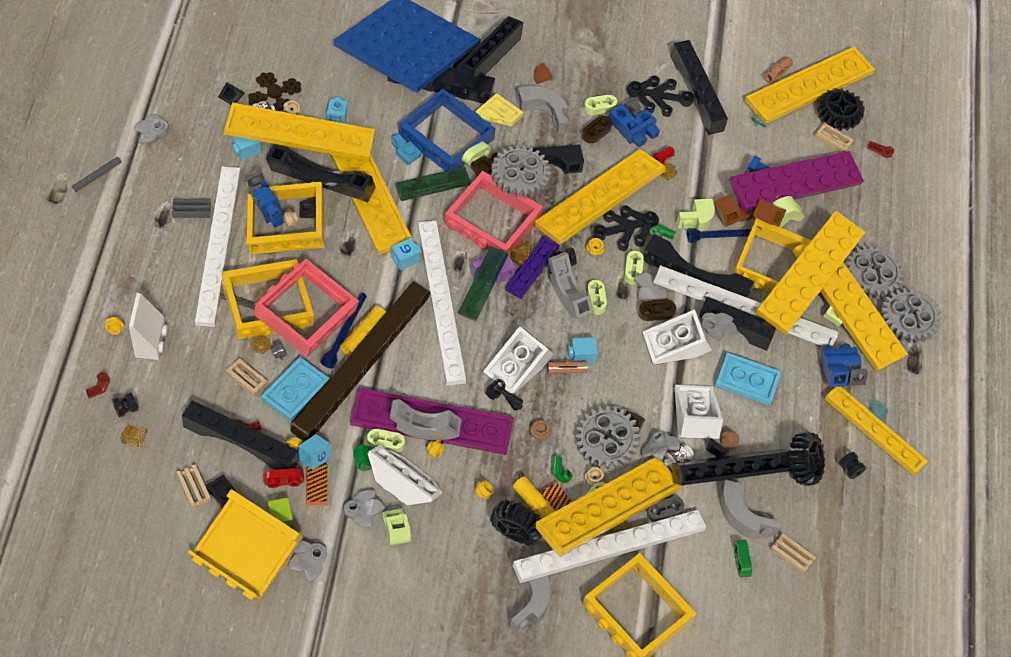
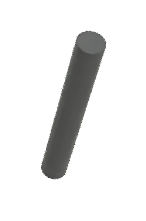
M114 158L72 185L73 190L77 192L121 163L120 158Z

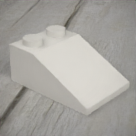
M136 293L129 324L135 358L159 360L160 353L164 352L165 342L163 338L168 334V325L165 324L164 316L141 293Z
M696 310L643 331L653 364L696 358L712 351L705 328L702 326L701 318Z
M519 327L483 372L494 381L502 379L506 384L505 390L514 395L543 369L554 354L523 328Z
M675 385L677 426L680 437L719 439L723 417L713 386Z

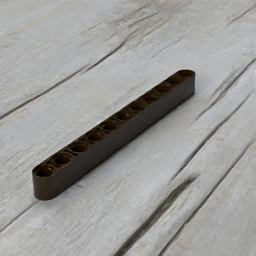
M415 281L407 287L294 421L290 429L291 433L304 441L317 434L425 304L430 296V290Z

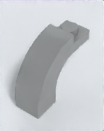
M540 86L518 87L516 99L520 110L523 112L540 110L547 113L552 118L557 133L564 134L566 126H568V106L563 98L556 92Z
M564 252L548 258L552 272L550 278L553 287L568 313L577 319L593 313L590 295L583 292L578 286L572 272L568 253Z
M400 399L393 400L390 419L397 423V430L407 435L427 440H447L459 437L462 419L450 410L428 414L412 409Z
M725 480L721 489L720 505L722 513L730 526L743 536L754 540L758 533L766 537H776L781 521L753 514L744 503L745 484Z
M548 576L522 583L528 590L531 601L511 619L509 628L514 633L519 629L524 630L527 628L531 621L537 625L544 617L551 591Z

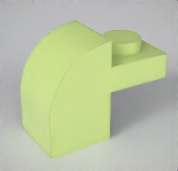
M786 196L773 202V204L786 209L779 226L781 228L790 219L801 221L805 217L801 206L794 201L792 196Z
M695 199L692 212H679L676 222L677 228H695L697 234L705 232L710 227L715 212L713 199Z
M397 509L382 512L389 546L410 542V526L407 515L403 513V510Z

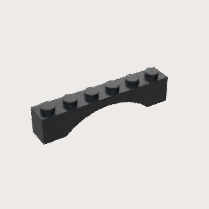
M690 40L674 43L670 57L676 69L685 75L693 89L701 121L707 134L724 132L728 117Z
M276 144L273 145L266 157L271 171L308 183L322 182L323 188L365 202H369L376 188L371 175L358 171H337L325 168L301 157L291 149Z
M653 234L644 249V261L649 265L657 268L660 266L666 267L748 298L752 290L754 281L740 274H715L691 265L678 254L670 241Z
M193 400L182 414L184 428L201 436L215 437L235 444L256 456L273 470L295 469L299 463V450Z

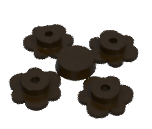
M263 72L256 78V82L261 88H268L267 94H262L260 91L250 93L248 95V103L253 105L267 101L268 97L276 99V103L273 104L275 110L283 112L284 104L290 101L289 99L280 98L283 92L289 95L300 93L301 83L294 78H290L288 81H283L281 88L279 85L274 84L277 82V79L274 78L272 72Z

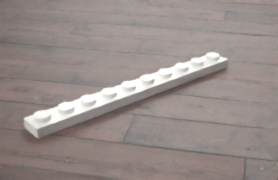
M222 166L195 318L196 326L215 327L222 287V272L225 269L241 173L240 168Z
M418 222V231L428 286L431 291L430 297L446 386L465 384L466 376L437 222Z
M659 267L654 283L703 302H705L706 297H710L762 318L755 313L762 304L760 302L666 267ZM799 318L788 332L791 335L821 346H833L838 336L837 331Z
M699 510L592 539L561 557L552 550L514 561L512 566L519 582L523 583L705 531L707 526Z

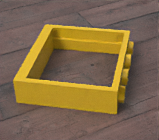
M322 182L295 183L269 187L272 194H275L278 200L316 196L315 232L254 237L255 201L251 194L248 193L246 244L250 254L325 248V192Z
M756 218L733 274H740L754 281L753 286L755 288L771 293L779 283L778 281L742 267L755 235L792 251L795 247L810 241V239Z
M297 259L222 272L221 283L237 340L243 338L250 339L260 335L267 336L276 332L261 320L242 323L232 287L281 279L284 274L291 273L296 264L298 265ZM302 277L296 284L305 312L279 317L292 329H305V327L313 326L314 313Z
M641 553L637 554L589 592L583 600V606L587 609V614L593 615L599 627L611 635L612 641L624 649L627 657L652 656L692 623L697 614ZM633 569L680 618L643 650L596 600L597 597Z

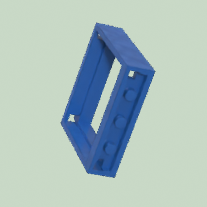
M441 89L399 124V134L405 141L413 143L422 154L449 175H453L466 164L462 161V157L469 148L482 141L486 144L492 142L496 129L491 123L485 121L478 113L473 112L465 103L460 102L444 89ZM441 106H444L482 135L456 158L451 157L415 129Z

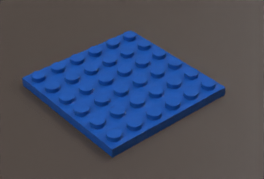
M390 0L334 40V46L417 93L480 44L481 39L411 0Z

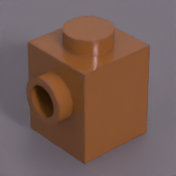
M730 194L714 201L717 215L725 227L742 220L740 208Z
M760 199L755 207L753 216L779 227L786 209Z

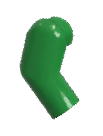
M660 224L651 227L649 235L651 238L655 234L659 237L665 236L673 240L676 231Z
M553 457L552 475L561 483H568L572 479V473L562 469L561 457Z

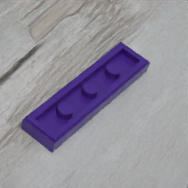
M544 236L506 286L505 291L522 300L549 263L548 258L553 257V252L559 250L560 245Z

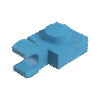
M397 133L392 137L394 141L391 144L397 148L396 155L406 165H410L421 157L422 152L410 141L405 143L400 134Z

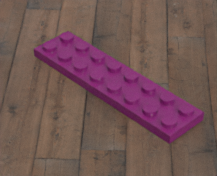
M850 151L735 175L729 178V183L742 212L755 209L760 199L773 203L780 198L792 196L796 200L861 185L864 182Z
M358 389L350 420L351 426L372 430L381 429L413 437L397 430V423L390 419L393 400L400 399L412 409L422 413L436 414L450 410L462 419L459 437L441 440V443L507 455L514 417L370 389Z

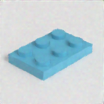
M727 352L715 387L770 406L782 371Z
M299 357L261 395V400L292 422L310 404L330 378Z

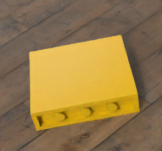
M231 489L227 494V497L230 498L195 550L193 552L189 550L188 553L193 556L191 560L202 567L205 564L210 567L208 572L217 578L220 575L227 579L225 583L236 589L238 586L243 589L242 594L250 600H253L254 597L261 600L303 536Z

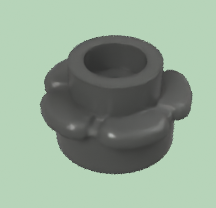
M273 342L274 347L271 348L275 359L279 357L280 360H283L282 358L287 356V353L282 343L278 342L275 344Z

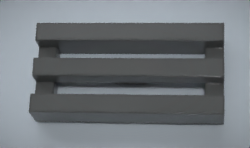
M173 199L172 217L210 218L211 199Z

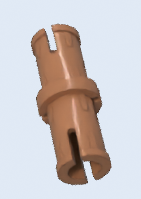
M786 56L779 63H775L772 69L764 75L765 80L772 83L778 76H782L793 65V60Z
M565 360V362H548V374L565 373L570 375V373H587L588 371L587 361L570 362V360ZM559 367H576V368H559Z

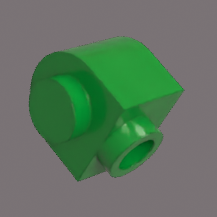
M361 444L353 450L354 464L357 469L361 471L371 469L368 453L375 447Z

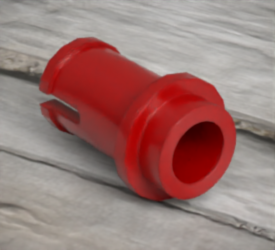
M667 146L664 150L654 153L653 158L664 164L666 160L675 155V151L671 146Z

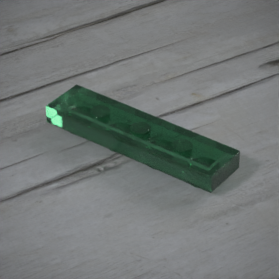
M461 167L397 182L395 187L400 200L405 201L468 186L471 180L466 168Z
M490 246L458 311L460 316L477 321L509 255L506 251Z

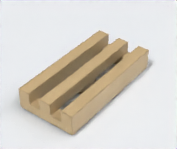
M826 123L815 134V138L840 153L846 152L854 142L853 139Z
M240 358L226 370V374L253 397L257 395L258 391H262L264 386L268 385V381ZM239 365L240 367H242L260 383L257 384L253 379L250 378V376H248L246 373L240 370L237 366Z
M196 464L192 465L190 469L187 467L182 472L180 470L176 472L191 508L211 501V497ZM192 473H194L199 483V486L205 497L204 499H202L200 496L196 484L191 476ZM184 476H187L198 501L194 502L183 478Z
M784 533L770 549L803 575L816 559L814 555ZM778 546L786 550L789 553V555L785 553L783 550H781ZM793 558L798 559V560H799L800 562H802L805 566H803L802 564H800L799 562H797V561H796L795 559H793Z

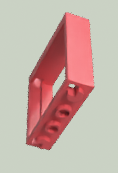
M482 171L445 213L444 224L450 227L451 230L460 233L464 238L475 242L480 248H485L486 250L497 249L510 256L535 226L534 221L542 216L543 206L528 197L524 198L522 194L516 198V193H513L511 196H509L508 190L503 193V187L497 188L498 182H493L494 177ZM480 188L528 216L506 244L457 215Z
M305 259L301 264H296L291 273L284 274L279 281L280 283L276 286L272 285L264 297H259L258 301L254 304L253 314L304 356L308 357L356 311L359 300L308 259ZM303 276L342 306L308 340L268 309Z

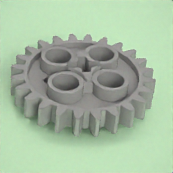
M516 145V149L509 146L508 151L503 148L502 154L498 152L497 158L493 160L491 176L494 177L493 182H498L497 188L503 187V193L508 190L509 196L516 193V198L520 194L524 198H526L527 194L533 197L534 192L540 194V189H545V185H548L551 175V167L548 166L549 161L544 160L545 155L539 156V150L532 152L533 147L527 150L526 145L522 149L518 145Z
M863 245L862 249L857 247L855 252L851 251L845 261V265L863 291L868 293V298L874 295L878 299L879 295H881L884 299L887 294L890 295L891 292H896L902 284L904 275H902L904 269H901L902 263H897L898 257H892L893 252L887 254V248L881 251L880 246L874 249L870 245L867 249Z
M903 288L902 292L897 289L895 294L891 292L881 306L880 315H883L882 318L892 332L895 333V336H901L902 342L906 338L908 343H911L914 339L916 344H918L920 339L926 342L927 338L931 339L933 335H936L941 325L942 317L939 316L941 310H936L938 304H932L933 298L927 299V293L923 296L920 295V290L914 293L913 288H911L910 292H907L906 288Z
M607 405L604 411L599 406V412L597 413L592 409V416L585 414L586 421L580 420L582 427H577V432L580 434L576 435V440H580L576 443L577 447L581 448L579 450L580 455L586 453L585 461L591 458L592 466L598 462L599 468L606 464L607 469L610 468V464H613L616 469L618 462L624 466L625 458L631 461L630 453L636 455V450L633 447H639L637 440H640V435L636 434L639 432V427H634L636 420L630 421L631 414L624 416L625 410L617 412V406L611 411L609 405ZM606 421L609 423V426L603 428L599 424ZM618 431H625L627 433L624 437L616 435ZM609 435H611V438H607V440H605L604 436L608 437ZM596 437L600 441L596 444H592L589 442V440L591 438ZM609 447H614L617 449V451L612 454L608 453L606 450Z

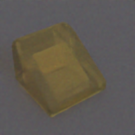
M527 242L512 249L510 253L512 262L522 266L531 254L532 243Z
M127 425L120 436L121 443L141 448L147 429Z

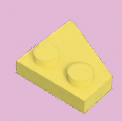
M497 93L476 111L486 121L511 127L523 117V111Z

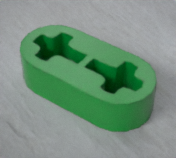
M735 540L734 554L739 577H751L752 563L747 541Z

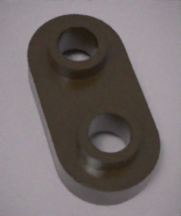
M599 116L583 129V140L587 143L598 142L611 131L612 120L607 116Z
M669 299L645 301L641 303L638 314L644 321L670 319L676 312V305Z

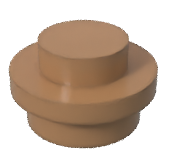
M536 421L531 426V435L535 439L544 440L550 435V426L545 421Z
M726 430L721 433L720 441L725 447L733 449L739 444V435L733 430Z

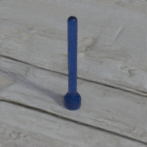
M688 228L686 236L688 243H696L700 239L746 237L749 236L751 229L700 231L696 228Z
M365 293L359 294L357 298L359 303L356 311L345 321L330 351L323 354L320 363L324 367L329 369L335 367L338 361L337 353L340 345L346 338L367 297Z

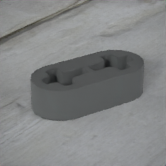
M678 497L660 500L648 507L647 517L650 521L656 522L681 515L685 504ZM672 504H674L675 507L679 506L677 511L675 510V508H671ZM653 509H656L657 512L661 511L660 514L652 513Z

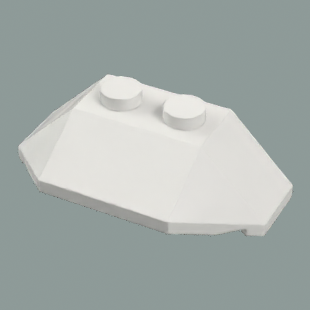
M382 445L369 451L368 456L376 482L396 496L399 501L406 505L431 502L442 495L443 492L439 489L435 480L402 455L392 450H387Z

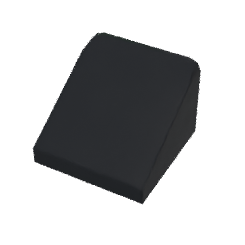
M226 82L218 98L232 105V102L237 103L245 92Z
M316 197L300 202V218H316Z
M711 438L709 440L706 450L715 457L726 456L729 453L727 448Z

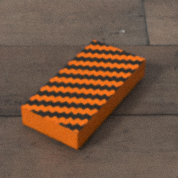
M320 465L315 470L307 466V505H327L328 465Z
M557 482L540 492L555 511L572 503Z

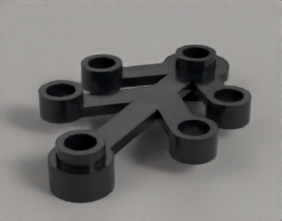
M653 75L642 83L633 81L627 86L628 95L634 98L638 97L645 106L644 110L647 109L651 114L655 111V104L650 102L646 96H650L662 109V115L665 117L671 116L673 108L667 105L663 99L680 102L684 107H689L694 101V94L690 91H683L681 95L664 92L676 89L677 81L675 79H668L666 83L658 86L660 78ZM650 86H651V87H656V88H654V89H652V90H651V89H646V88H648V87H650Z
M623 206L620 215L609 210L603 217L604 221L608 223L615 221L621 225L609 228L603 225H596L593 228L592 236L603 241L606 239V236L626 231L623 238L618 241L617 248L620 251H627L629 241L635 229L642 227L640 234L636 235L634 240L636 246L642 247L645 245L649 229L659 224V218L653 211L643 214L631 209L629 206ZM631 216V217L636 218V219H638V220L632 221V220L627 219V218H629V217Z

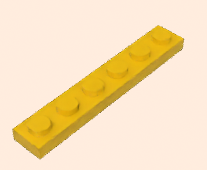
M835 387L826 395L825 400L913 476L927 464L928 460L845 389Z

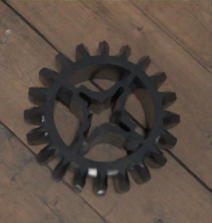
M841 87L839 90L836 88L832 91L828 90L821 96L817 112H819L818 117L822 118V122H827L834 129L839 128L841 131L844 128L847 131L849 128L853 129L856 125L858 126L861 119H863L865 107L863 106V101H860V96H855V92L850 93L849 90L844 91Z
M803 432L796 434L790 443V455L788 458L790 460V472L793 474V479L796 483L804 486L818 484L824 474L826 460L824 457L825 451L823 450L824 445L821 444V438L815 433Z
M505 500L497 503L492 510L490 518L492 526L508 539L520 544L535 545L542 537L535 528L536 522L541 520L539 514H535L534 510H530L527 506H523L521 503L518 504L515 501Z

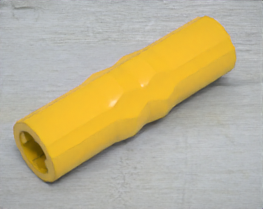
M375 306L340 345L342 352L350 356L385 315L386 311L380 306Z
M521 477L514 483L513 488L526 502L527 506L534 510L535 514H539L541 519L555 512L549 501L544 498L543 494L535 488L527 477Z

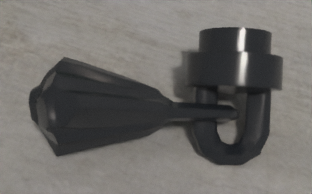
M496 379L487 386L485 394L490 399H497L502 393L514 411L521 410L523 407V400L505 390L506 384L502 379Z

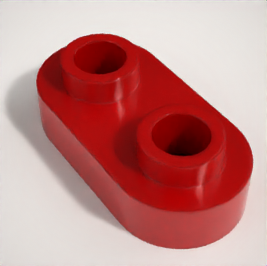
M301 469L269 470L263 474V483L269 488H278L279 486L286 485L297 487L304 482V471Z

